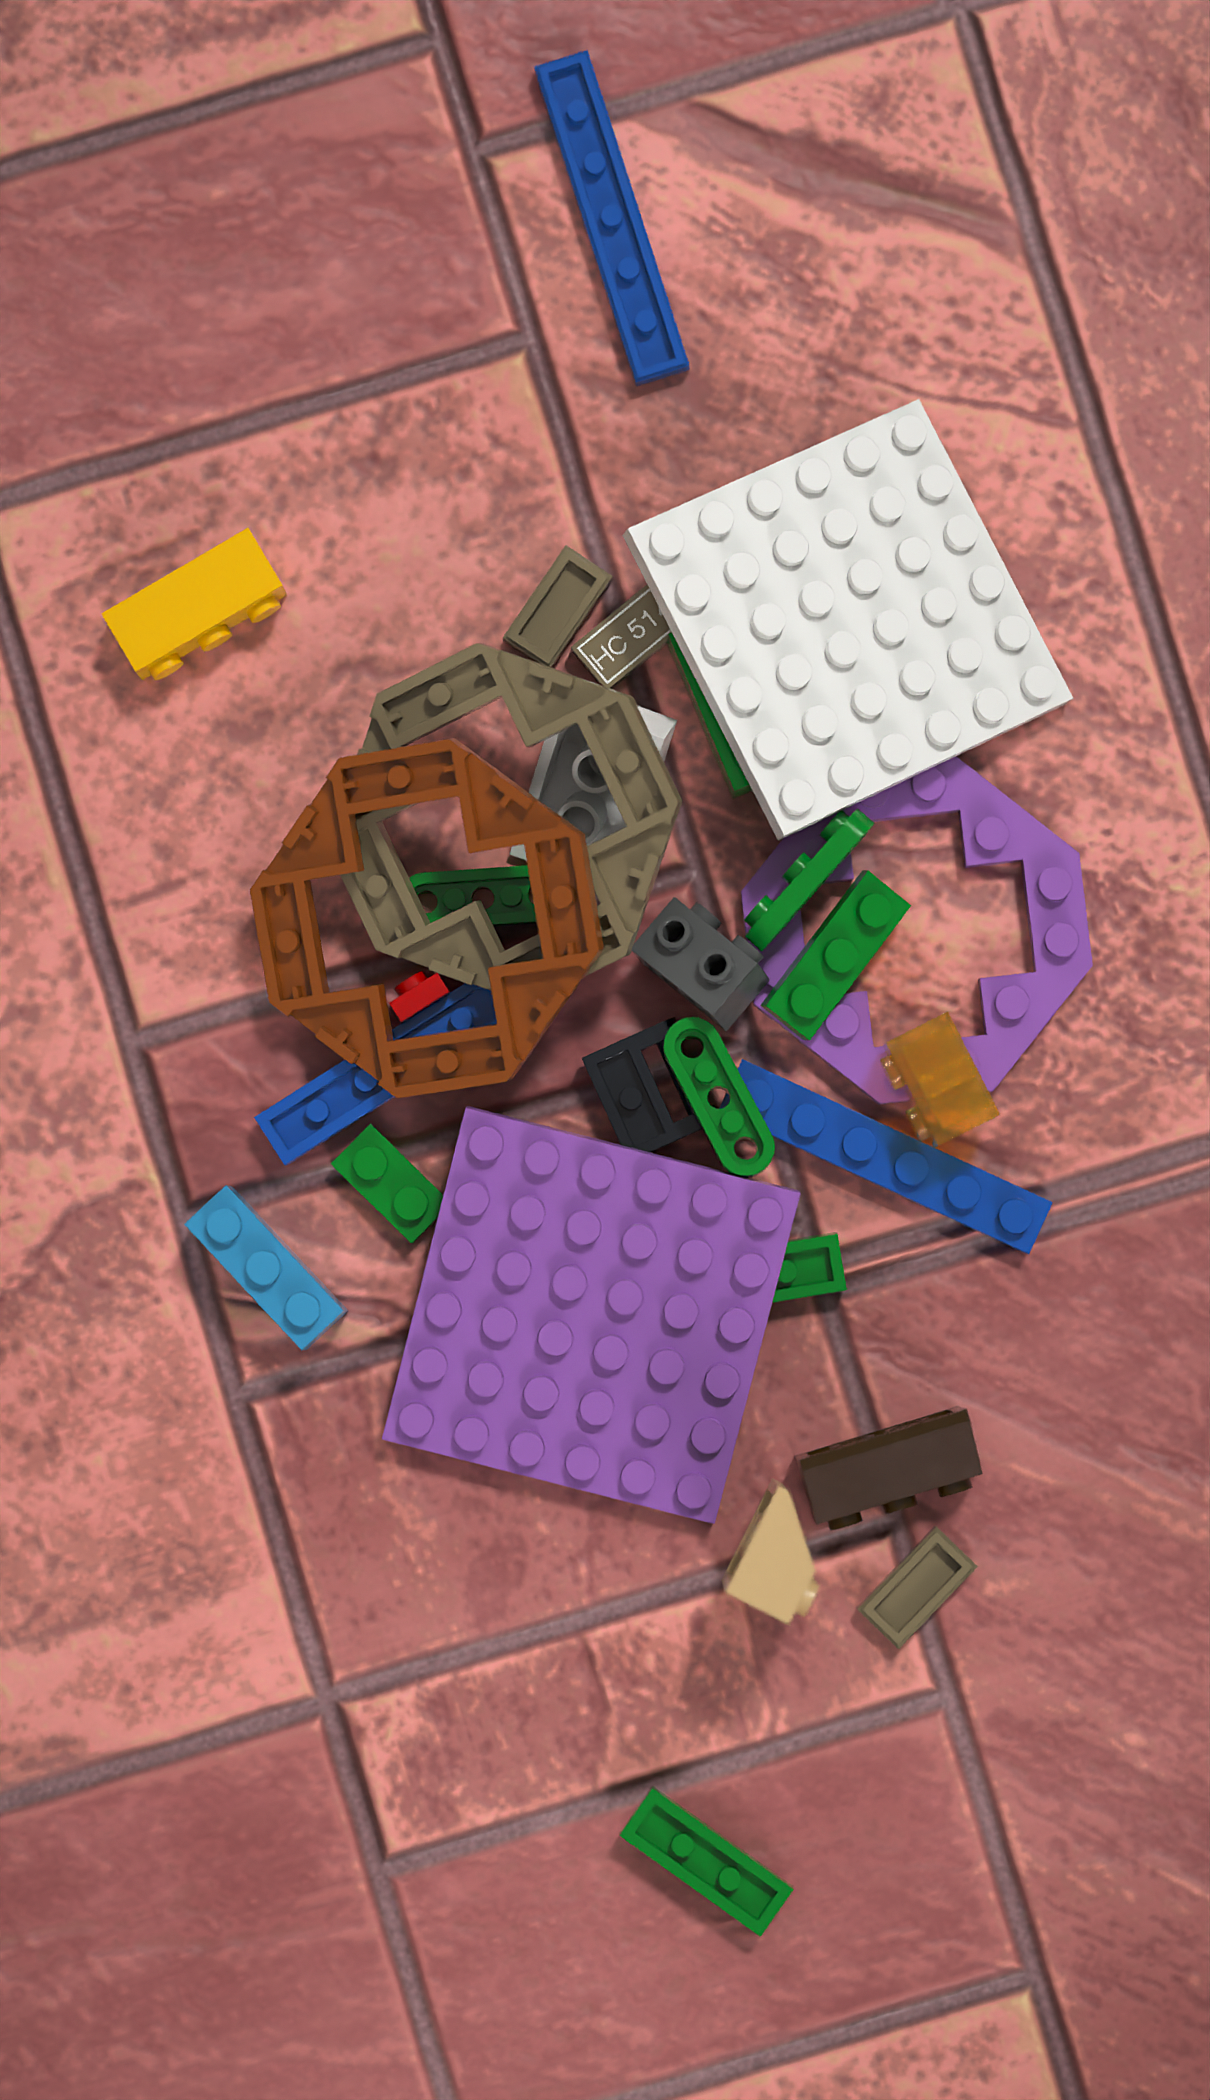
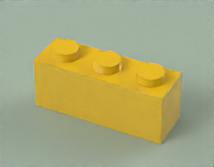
M246 528L101 614L141 680L151 675L154 680H160L178 670L184 664L181 657L196 648L201 647L203 652H206L226 642L232 636L230 628L247 618L252 623H256L275 613L281 607L278 600L287 596V593L250 529Z

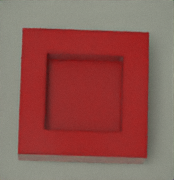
M420 971L394 988L399 997L389 1002L401 1023H404L450 992L438 973L427 978L424 972Z

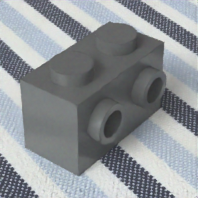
M673 897L634 943L632 952L650 971L723 1030L727 1031L770 981L758 964L763 959V955L741 936L737 935L731 942L717 930L722 923L698 902L689 909L677 898Z

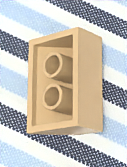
M772 1478L721 1581L727 1594L790 1624L795 1613L805 1617L820 1585L816 1584L817 1581L813 1577L815 1568L790 1492L783 1483Z

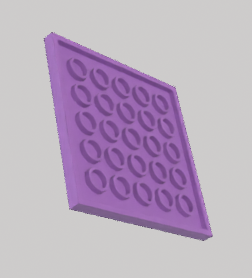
M466 1106L382 1440L715 1524L795 1217L800 1191Z

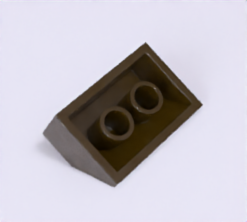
M959 1406L795 1455L816 1524L828 1522L830 1531L862 1522L863 1519L860 1511L879 1505L883 1506L885 1514L918 1504L915 1494L937 1488L940 1497L972 1488L970 1478L982 1474L968 1411L966 1408Z

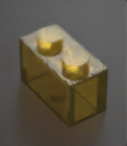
M948 1012L883 1045L887 1056L879 1059V1062L892 1088L897 1090L903 1087L913 1107L906 1110L905 1113L920 1142L929 1138L935 1148L1000 1115Z

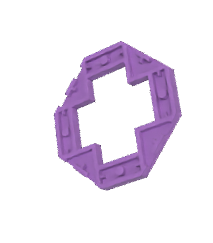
M956 756L843 811L850 816L858 808L873 822L958 812L965 868L1021 862L1034 972L978 979L985 1035L874 1047L867 991L845 993L810 1041L803 1040L760 1006L805 947L801 910L762 952L746 939L763 955V959L758 964L770 979L753 1000V1005L771 1020L777 1022L797 1038L800 1043L833 1069L840 1072L879 1105L994 1091L1093 966L1079 852ZM836 814L782 839L741 891L743 919L746 918L765 895L775 901L789 884L781 877L803 852L812 859L825 845L826 841L819 834ZM851 853L823 884L853 881ZM744 922L746 935L747 932L751 929V927L746 922Z

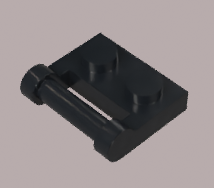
M675 1017L582 1057V1061L620 1145L651 1153L702 1130L664 1056L665 1036L670 1027L677 1022ZM654 1045H657L688 1114L687 1117L674 1123L641 1052ZM681 1045V1051H682V1053L686 1056V1054H685V1052H684V1050H683V1047H682V1045Z

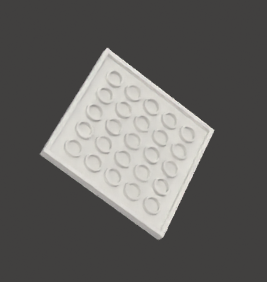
M919 399L628 528L622 535L778 841L1057 709L1073 699Z

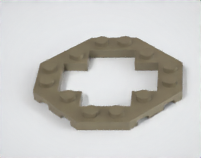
M476 643L377 693L369 716L372 719L362 749L358 750L357 755L405 747L502 697L526 747H532L576 724L579 725L627 826L587 846L594 891L601 903L597 905L604 949L585 976L630 955L682 803L677 788L633 696L483 643ZM416 804L355 814L365 871L342 874L340 876L377 951L396 958H404L428 967L431 971L491 990L488 973L489 967L543 958L539 934L504 950L481 900L470 903L430 923L382 822Z

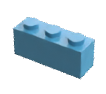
M225 1185L184 1224L301 1350H307L348 1312L346 1307L232 1186Z

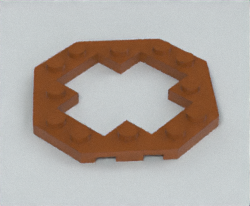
M455 738L338 758L326 776L327 781L312 803L305 807L282 841L283 846L268 868L261 872L250 888L269 1003L286 1016L294 1017L314 1032L318 1040L350 1064L355 1063L378 1080V1085L396 1098L512 1080L604 949L585 834ZM459 796L468 854L524 844L543 958L488 968L497 1024L393 1040L384 983L329 992L310 880L365 871L355 814Z

